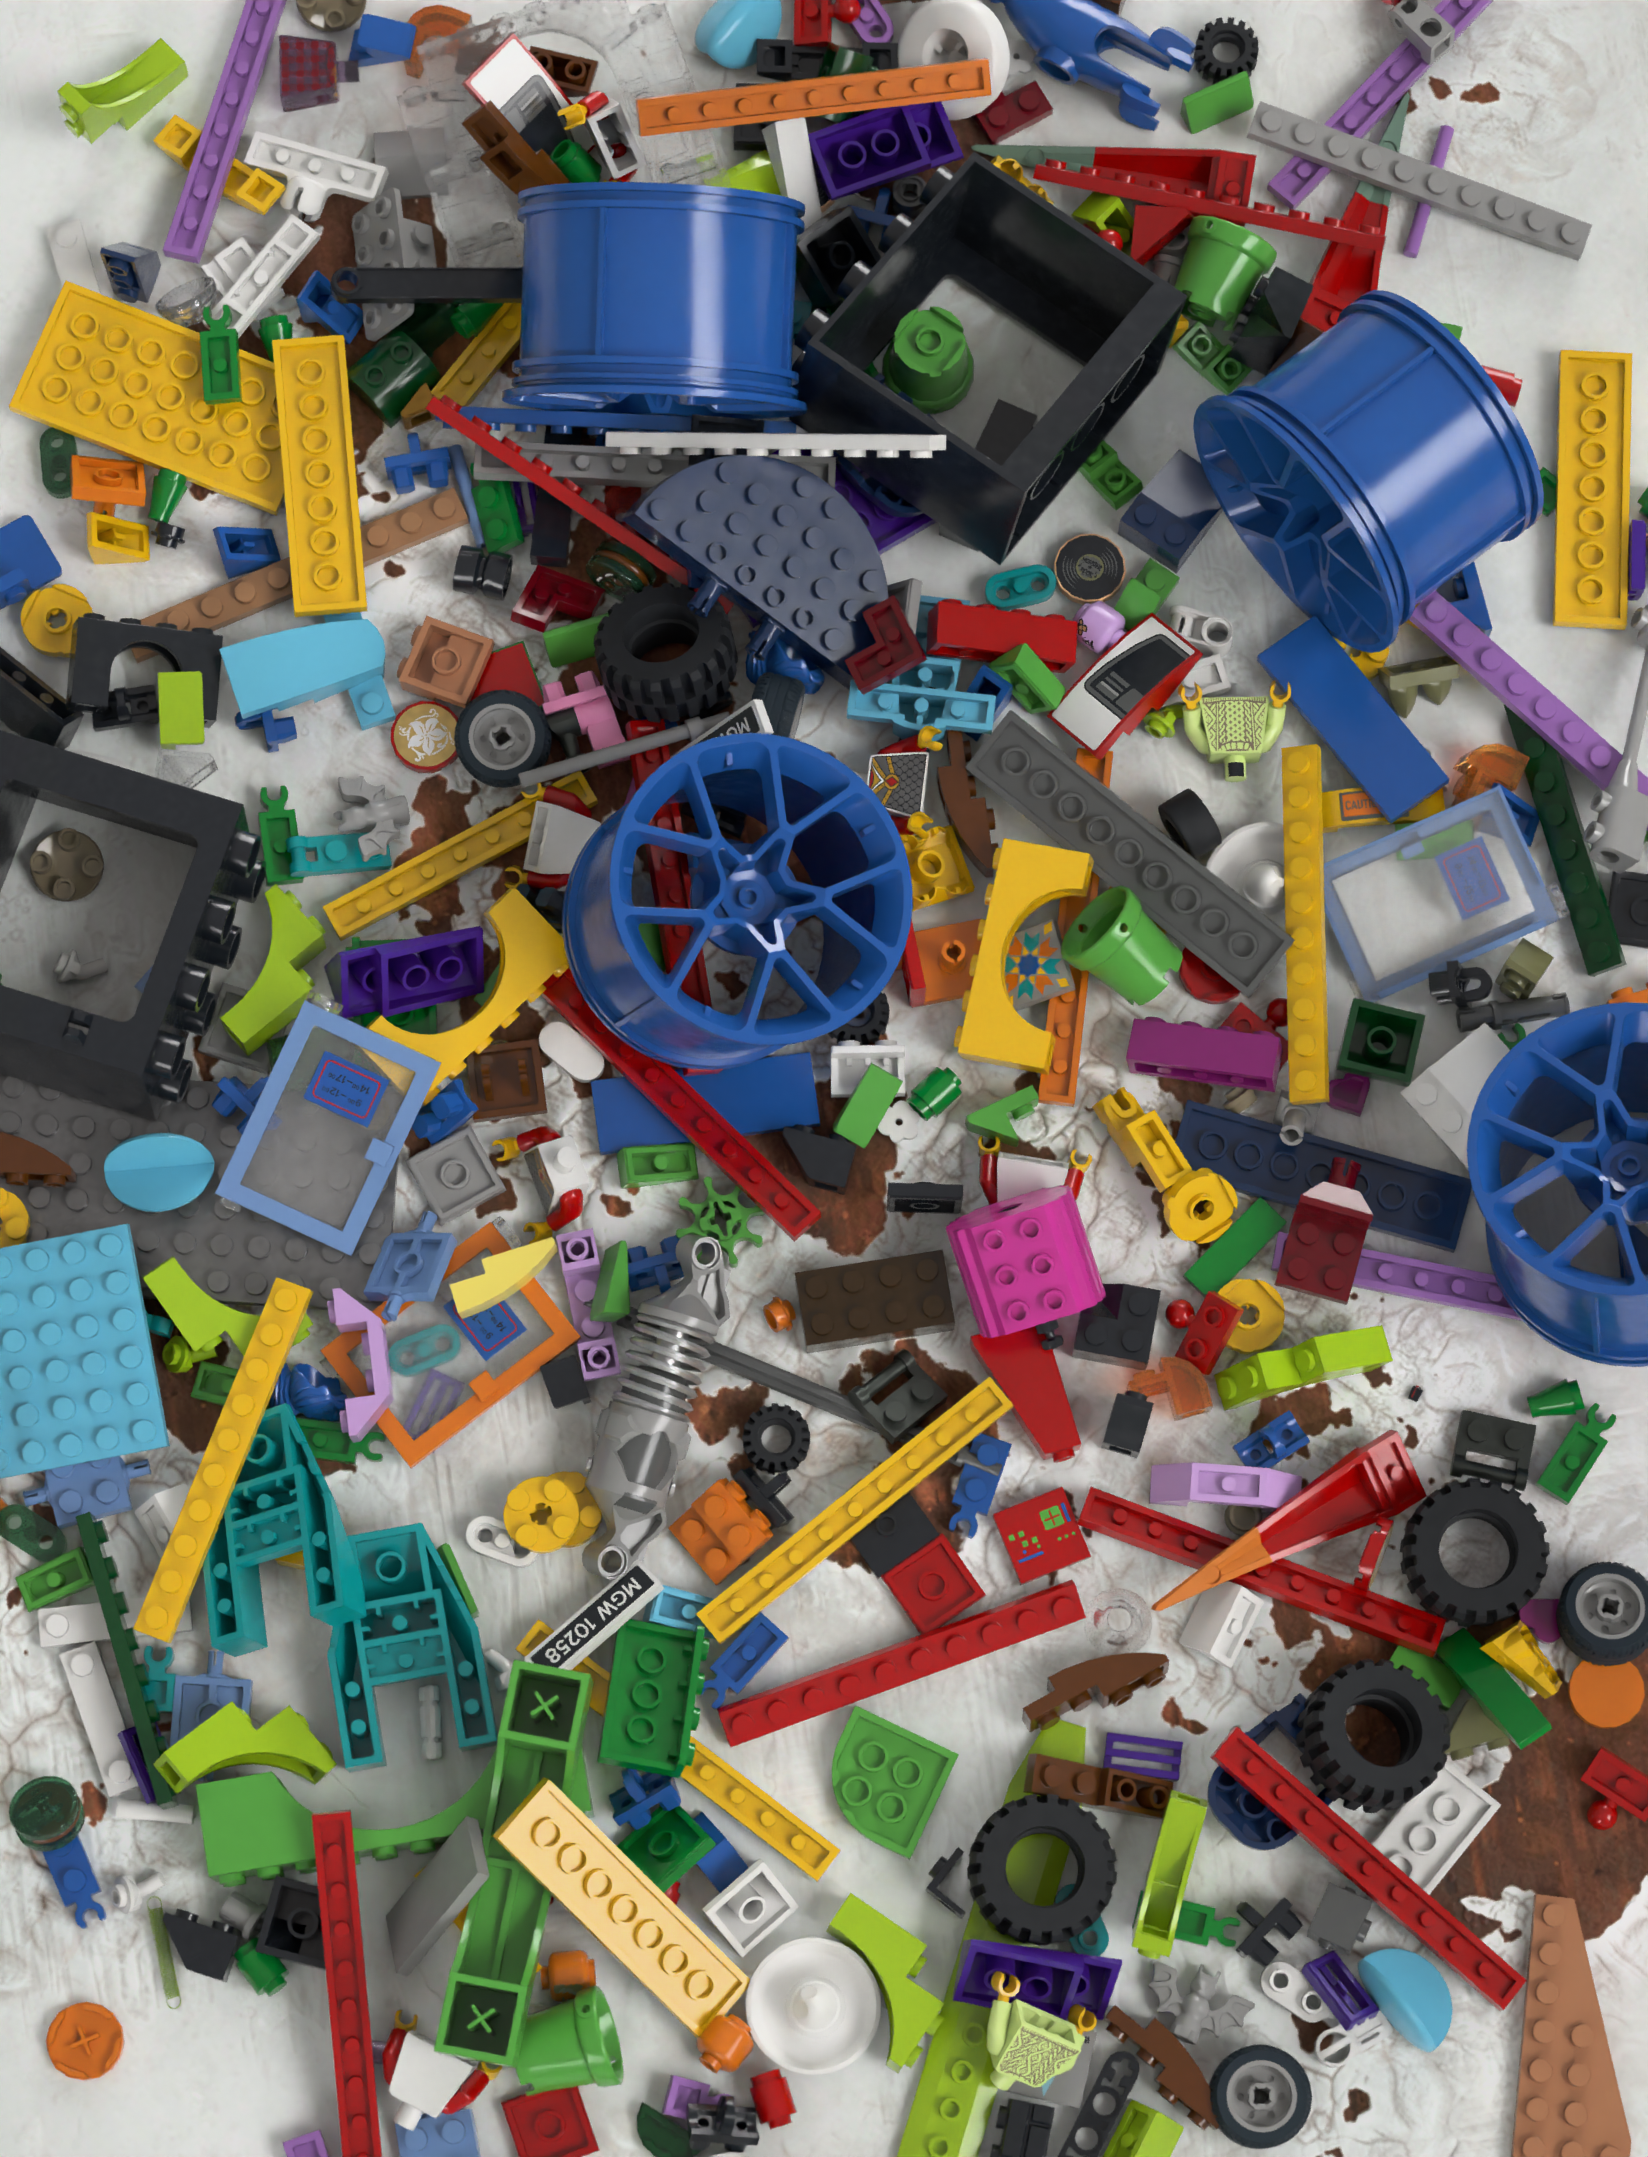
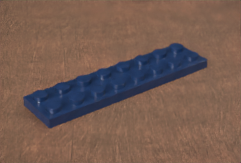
M1187 1100L1175 1143L1193 1171H1197L1200 1168H1209L1214 1173L1224 1177L1232 1185L1235 1192L1257 1198L1261 1197L1267 1201L1295 1208L1301 1194L1328 1180L1334 1157L1346 1158L1343 1176L1346 1175L1350 1160L1361 1164L1355 1190L1360 1191L1373 1213V1219L1368 1229L1454 1253L1472 1189L1470 1179L1308 1133H1304L1303 1140L1298 1145H1287L1280 1138L1282 1128L1280 1125Z

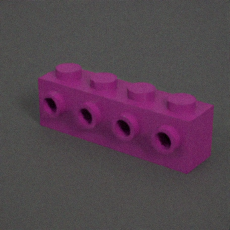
M1146 1017L1145 1019L1134 1018L1126 1061L1129 1072L1133 1074L1275 1092L1283 1050L1280 1037H1275L1274 1034L1266 1031H1255L1251 1034L1239 1032L1237 1029L1229 1026H1219L1217 1029L1202 1027L1200 1024L1191 1021L1175 1024L1167 1023L1158 1017Z

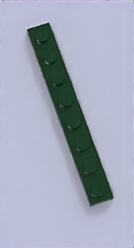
M1504 704L1519 755L1522 756L1520 759L1588 975L1595 977L1627 965L1595 862L1590 857L1589 843L1584 841L1585 831L1561 755Z
M90 1512L75 1516L157 1804L163 1810L179 1806L176 1798L178 1794H176L153 1765L169 1749V1745L165 1735L159 1736L155 1722L161 1721L155 1700H148L145 1686L150 1685V1680L144 1663L138 1664L134 1650L140 1649L136 1632L133 1629L134 1627L128 1628L124 1614L129 1613V1606L123 1591L117 1593L114 1579L119 1577V1572L113 1555L107 1557L103 1543L109 1542L103 1520L97 1521Z

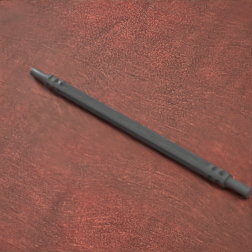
M593 1300L584 1302V1305L591 1308ZM630 1306V1313L617 1320L616 1325L656 1341L657 1337L635 1329L634 1324L643 1323L636 1316L640 1314L637 1312L638 1309ZM715 1341L711 1345L697 1344L707 1349L710 1354L709 1357L700 1360L881 1434L853 1406L846 1395ZM918 1425L900 1438L898 1442L908 1443L925 1428ZM967 1445L946 1461L958 1467H962L966 1463L995 1476L999 1475L1002 1465L999 1463L992 1466L982 1465L977 1459V1454L970 1452Z

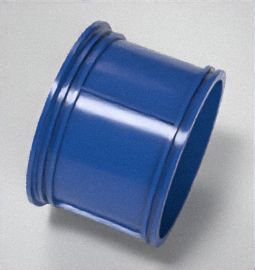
M650 182L564 183L532 187L518 193V203L523 207L518 209L517 220L524 224L520 359L512 363V371L519 376L512 378L511 386L514 388L502 391L503 402L540 410L692 417V414L741 419H773L800 416L807 413V404L796 400L798 398V390L791 387L799 383V374L792 371L797 235L802 234L805 229V223L800 219L805 215V205L802 202L776 194L744 189Z
M1383 290L1366 292L1342 310L1334 326L1256 384L1239 387L1228 396H1211L1201 403L1195 412L1193 424L1194 439L1202 467L1218 502L1243 543L1287 597L1309 618L1315 615L1333 637L1352 648L1364 652H1380L1389 647L1397 637L1399 626L1408 621L1412 616L1415 605L1498 542L1511 541L1517 538L1526 529L1534 525L1542 514L1544 491L1537 461L1518 419L1498 387L1474 356L1446 327L1415 303L1392 292Z
M742 733L712 738L681 751L656 769L643 782L630 802L604 821L583 846L570 872L562 908V933L568 964L577 987L594 1014L613 1034L638 1052L657 1061L688 1069L719 1070L746 1065L762 1059L786 1045L812 1040L830 1033L848 1023L877 998L892 977L906 946L913 908L910 866L899 832L884 805L857 774L830 754L810 744L773 734ZM689 802L701 838L648 824L661 806ZM711 803L741 811L757 819L767 826L768 832L753 844L736 843L730 845L721 835ZM651 844L700 857L698 869L694 874L690 887L691 909L634 906L632 901V875L634 859L639 846ZM791 849L803 864L813 885L796 881L792 871L787 866ZM812 915H816L823 921L824 941L822 960L815 983L788 953L784 943L793 931L796 923ZM641 923L690 925L693 927L692 935L669 974L662 972L649 953L638 928ZM706 939L725 952L757 958L742 1010L737 1015H727L707 1005L705 1006L689 997L681 989L680 985ZM774 967L803 1000L804 1005L797 1014L782 1018L757 1019Z
M1624 1002L1588 1007L1563 1015L1527 1035L1502 1058L1487 1078L1474 1106L1468 1130L1467 1160L1472 1190L1479 1209L1486 1220V1239L1491 1268L1501 1292L1517 1316L1544 1340L1574 1356L1613 1366L1642 1367L1648 1366V1275H1645L1640 1269L1627 1225L1648 1223V1119L1630 1117L1629 1112L1648 1113V1003ZM1594 1118V1129L1581 1142H1559L1552 1139L1564 1130ZM1534 1154L1547 1159L1516 1179L1524 1165ZM1564 1174L1574 1186L1581 1202L1592 1214L1549 1253L1538 1245L1523 1229L1514 1216L1513 1208L1519 1201ZM1607 1226H1612L1626 1266L1627 1276L1621 1278L1599 1275L1573 1267L1570 1262Z

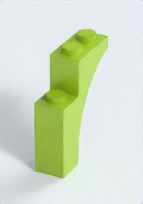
M160 38L131 63L101 80L80 85L70 82L65 83L57 90L62 104L59 106V109L66 117L64 121L66 127L74 136L79 138L82 135L91 144L117 122L126 130H129L189 76L186 63Z
M276 884L265 892L272 918V939L265 965L247 994L233 1008L220 1017L225 1032L247 1056L251 1055L298 1016L305 1000L312 1004L316 1002L312 989L315 983L302 968L327 948L323 937L326 931L314 916L307 918L300 911L302 905L297 897L290 890L284 893Z
M171 1256L142 1277L194 1352L200 1348L204 1353L208 1352L223 1341L220 1334L226 1331L244 1357L261 1315L233 1309L210 1297L190 1279L174 1256ZM306 1312L292 1347L310 1335L307 1328L312 1326L313 1322Z
M1380 1325L1315 1336L1292 1348L1257 1353L1215 1374L1214 1378L1217 1392L1225 1411L1310 1384L1370 1372L1392 1362L1393 1359L1383 1326Z
M231 1701L167 1749L153 1765L176 1794H179L186 1787L212 1772L228 1767L251 1764L284 1769L305 1778L315 1785L326 1777L337 1763L334 1761L328 1746L316 1739L309 1730L306 1719L301 1714L295 1712L290 1705L259 1729L255 1730L248 1714L241 1708H237Z
M1170 1790L1133 1927L1132 1947L1138 1948L1137 1952L1153 1959H1159L1161 1955L1170 1956L1190 1869L1208 1807V1800L1175 1790Z
M850 1893L829 1924L826 1932L856 1952L872 1971L883 1995L889 2018L890 2042L885 2065L899 2073L904 2065L911 2069L924 2050L918 2046V2043L925 2033L931 2037L945 2018L939 2014L945 2003L907 1978L909 1974L915 1979L926 1963L927 1959L922 1956V1953L927 1945Z

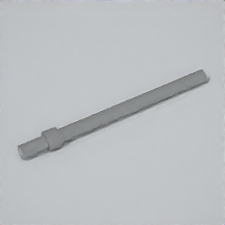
M727 711L700 719L699 716L687 719L685 724L519 773V781L521 787L524 788L689 738L690 741H694L730 715Z

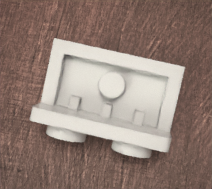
M845 1040L838 1042V1046H831V1098L850 1097L870 1063L901 1079L903 1083L895 1097H905V1045H897L895 1040H879L875 1042V1045L860 1046L859 1041Z

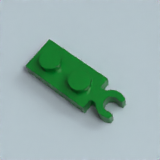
M223 305L224 313L218 320L212 319V312L209 307H204L203 310L204 320L210 327V331L200 332L203 390L206 405L242 402L238 332L235 328L227 329L232 322V312L228 305Z
M474 462L470 464V472H471L472 476H473ZM478 480L480 485L472 488L471 491L488 554L491 552L504 553L525 543L509 481Z
M285 785L281 786L280 799L271 800L267 796L266 787H262L259 799L267 812H258L257 818L263 861H266V886L303 883L304 877L290 876L289 864L292 863L291 853L287 852L285 840L298 836L295 809L284 810L288 799V790Z
M1597 1403L1593 1404L1586 1413V1426L1578 1421L1573 1424L1535 1484L1565 1505L1569 1504L1608 1443L1606 1439L1600 1436V1433L1609 1430L1616 1421V1415L1612 1414L1607 1419V1422H1598L1595 1418V1412L1600 1405Z
M296 1418L316 1460L356 1465L357 1454H362L371 1462L383 1461L382 1454L372 1453L369 1450L372 1442H385L386 1437L380 1432L368 1433L361 1442L353 1443L349 1437V1432H342L341 1423Z
M1141 1890L1139 1894L1132 1929L1134 1927V1923L1144 1892L1143 1890ZM1183 1900L1174 1939L1207 1947L1209 1937H1214L1220 1945L1234 1947L1236 1941L1225 1938L1223 1928L1227 1925L1239 1927L1240 1921L1233 1917H1226L1220 1921L1214 1920L1216 1908Z

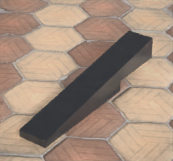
M546 427L544 444L581 445L583 428H573L572 434L551 433V427ZM539 486L530 549L531 565L567 568L573 509Z

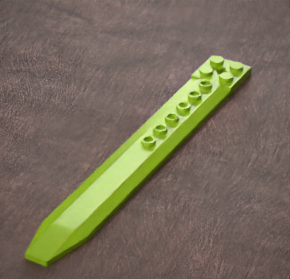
M1059 1720L1054 1726L1043 1731L1041 1730L1009 1783L1003 1805L1012 1800L1016 1801L1024 1796L1033 1795L1024 1792L1029 1754L1037 1753L1084 1764L1086 1728ZM1043 1833L1032 1834L1019 1840L1011 1849L1006 1862V1876L1013 1892L1020 1899L1032 1905H1053L1070 1847L1061 1839ZM976 1901L973 1902L943 2001L945 2004L940 2011V2014L945 2018L933 2035L897 2157H978L998 2091V2088L990 2079V2075L995 2069L993 2068L990 2052L987 2049V2030L991 2008L953 2000L962 1944L964 1940L975 1939L1040 1948L1041 1945L1030 1942L1024 1944L1014 1941L1015 1938L1007 1934L1002 1935L994 1929L995 1926L988 1919L985 1920L979 1912L981 1909Z

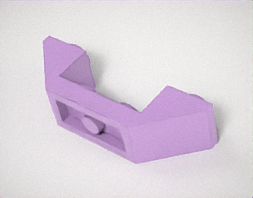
M593 1228L556 1235L574 1329L581 1336L577 1346L584 1381L619 1375L621 1370L611 1322L590 1321L591 1308L584 1305V1302L594 1299L601 1270Z
M341 1288L332 1289L333 1300L327 1301L330 1323L336 1322L340 1333L366 1329L368 1331L367 1333H361L364 1356L370 1355L372 1369L365 1371L368 1392H375V1395L345 1399L346 1410L340 1411L342 1432H349V1437L355 1443L362 1441L394 1400L386 1329L378 1316Z
M1195 1462L1152 1465L1149 1504L1187 1506L1189 1502L1261 1507L1262 1512L1272 1513L1301 1491L1302 1477L1260 1467Z

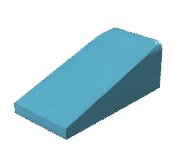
M663 1585L665 1589L646 1604L643 1622L694 1631L697 1625L705 1626L696 1613L714 1599ZM705 1626L704 1637L715 1639Z

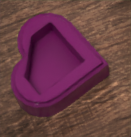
M1346 1073L1343 1079L1331 1080L1329 1082V1102L1325 1103L1333 1109L1360 1117L1370 1089L1369 1078Z
M1530 1599L1518 1611V1621L1521 1620L1529 1629H1532L1533 1635L1541 1643L1550 1644L1560 1638L1556 1622V1610L1559 1599Z

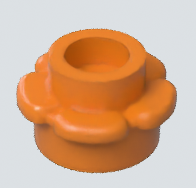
M773 1297L771 1303L763 1307L765 1319L774 1332H779L783 1329L790 1331L793 1327L792 1321L796 1319L794 1308L788 1300L782 1301L779 1297Z

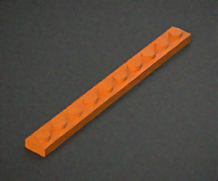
M982 58L635 99L638 131L639 136L642 137L990 96L992 93L989 59Z
M1077 747L1075 762L1106 787L1110 788L1113 751H1108L1099 760L1087 749ZM1093 871L1087 897L1068 896L1060 898L1057 923L1062 941L1073 921L1098 896L1100 877ZM1081 924L1078 927L1080 932H1082L1083 926ZM1069 964L1076 990L1049 999L1045 1031L1051 1032L1056 1038L1049 1075L1040 1073L1038 1103L1074 1107L1089 972L1087 970L1081 971Z

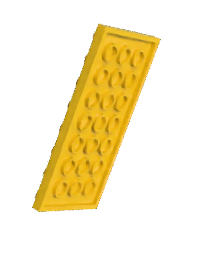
M65 281L9 404L10 411L156 469L164 468L184 475L189 482L277 516L285 498L274 362L239 349L242 402L206 405L203 390L200 333L72 282Z

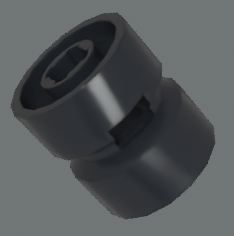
M462 545L454 570L453 591L473 595L478 589H481L482 594L487 598L503 601L506 597L511 578L513 555L491 552L488 556H485L482 548Z

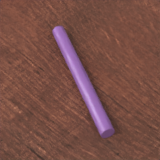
M1448 125L1440 127L1430 165L1443 169L1454 133L1452 127ZM1421 202L1417 204L1403 252L1409 258L1417 257L1432 207Z

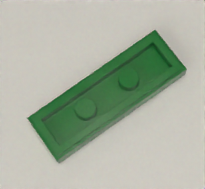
M1259 1197L1183 1275V1278L1204 1298L1208 1291L1218 1293L1287 1224V1221Z

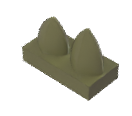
M1448 656L1378 668L1379 682L1387 687L1388 696L1394 709L1403 718H1407L1414 707L1418 694V685H1422L1424 692L1431 701L1440 705L1450 691L1452 679L1460 678L1459 664Z

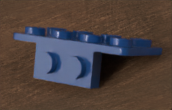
M24 515L0 528L1 610L8 605L21 601L26 595L57 579L62 574L59 562L33 518L29 515Z

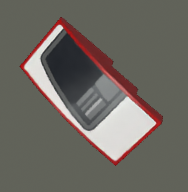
M514 33L509 34L461 83L481 106L491 100L535 153L543 149L550 157L556 146L566 139H570L573 143L578 142L588 153L595 147L585 123L569 130L564 129L567 126V119L565 115L558 116V111L573 104Z
M1151 613L1100 656L1065 693L1058 708L1051 710L1047 717L1096 758L1101 760L1123 732L1129 736L1152 707L1157 711L1161 709L1203 656V653L1155 614Z

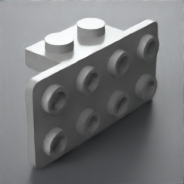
M390 187L375 198V201H371L354 214L352 230L357 268L437 267L432 226L403 218L399 189ZM414 303L362 304L366 338L371 341H377L413 314Z

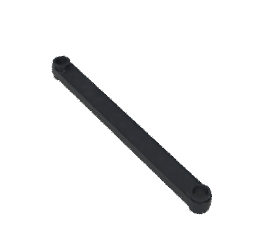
M344 267L333 274L330 291L334 299L342 304L522 303L523 267ZM344 280L350 281L356 288L351 291H345L337 283Z

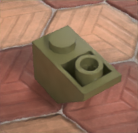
M1522 938L1505 962L1495 983L1500 985V991L1511 999H1528L1554 957Z
M1471 1698L1463 1703L1447 1733L1451 1736L1450 1748L1443 1753L1446 1756L1451 1755L1452 1761L1473 1756L1472 1748L1487 1745L1488 1750L1492 1751L1511 1744L1509 1738L1483 1713L1479 1703L1474 1698Z

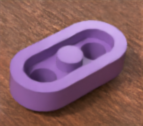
M858 0L864 7L861 9L859 18L849 25L860 42L891 43L894 33L893 22L878 0ZM872 31H879L882 35L874 38L870 33Z

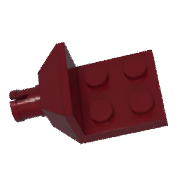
M1334 1157L1328 1180L1321 1182L1300 1195L1294 1209L1274 1285L1347 1305L1366 1232L1373 1219V1213L1360 1191L1355 1190L1361 1164L1350 1160L1346 1175L1343 1176L1346 1158Z

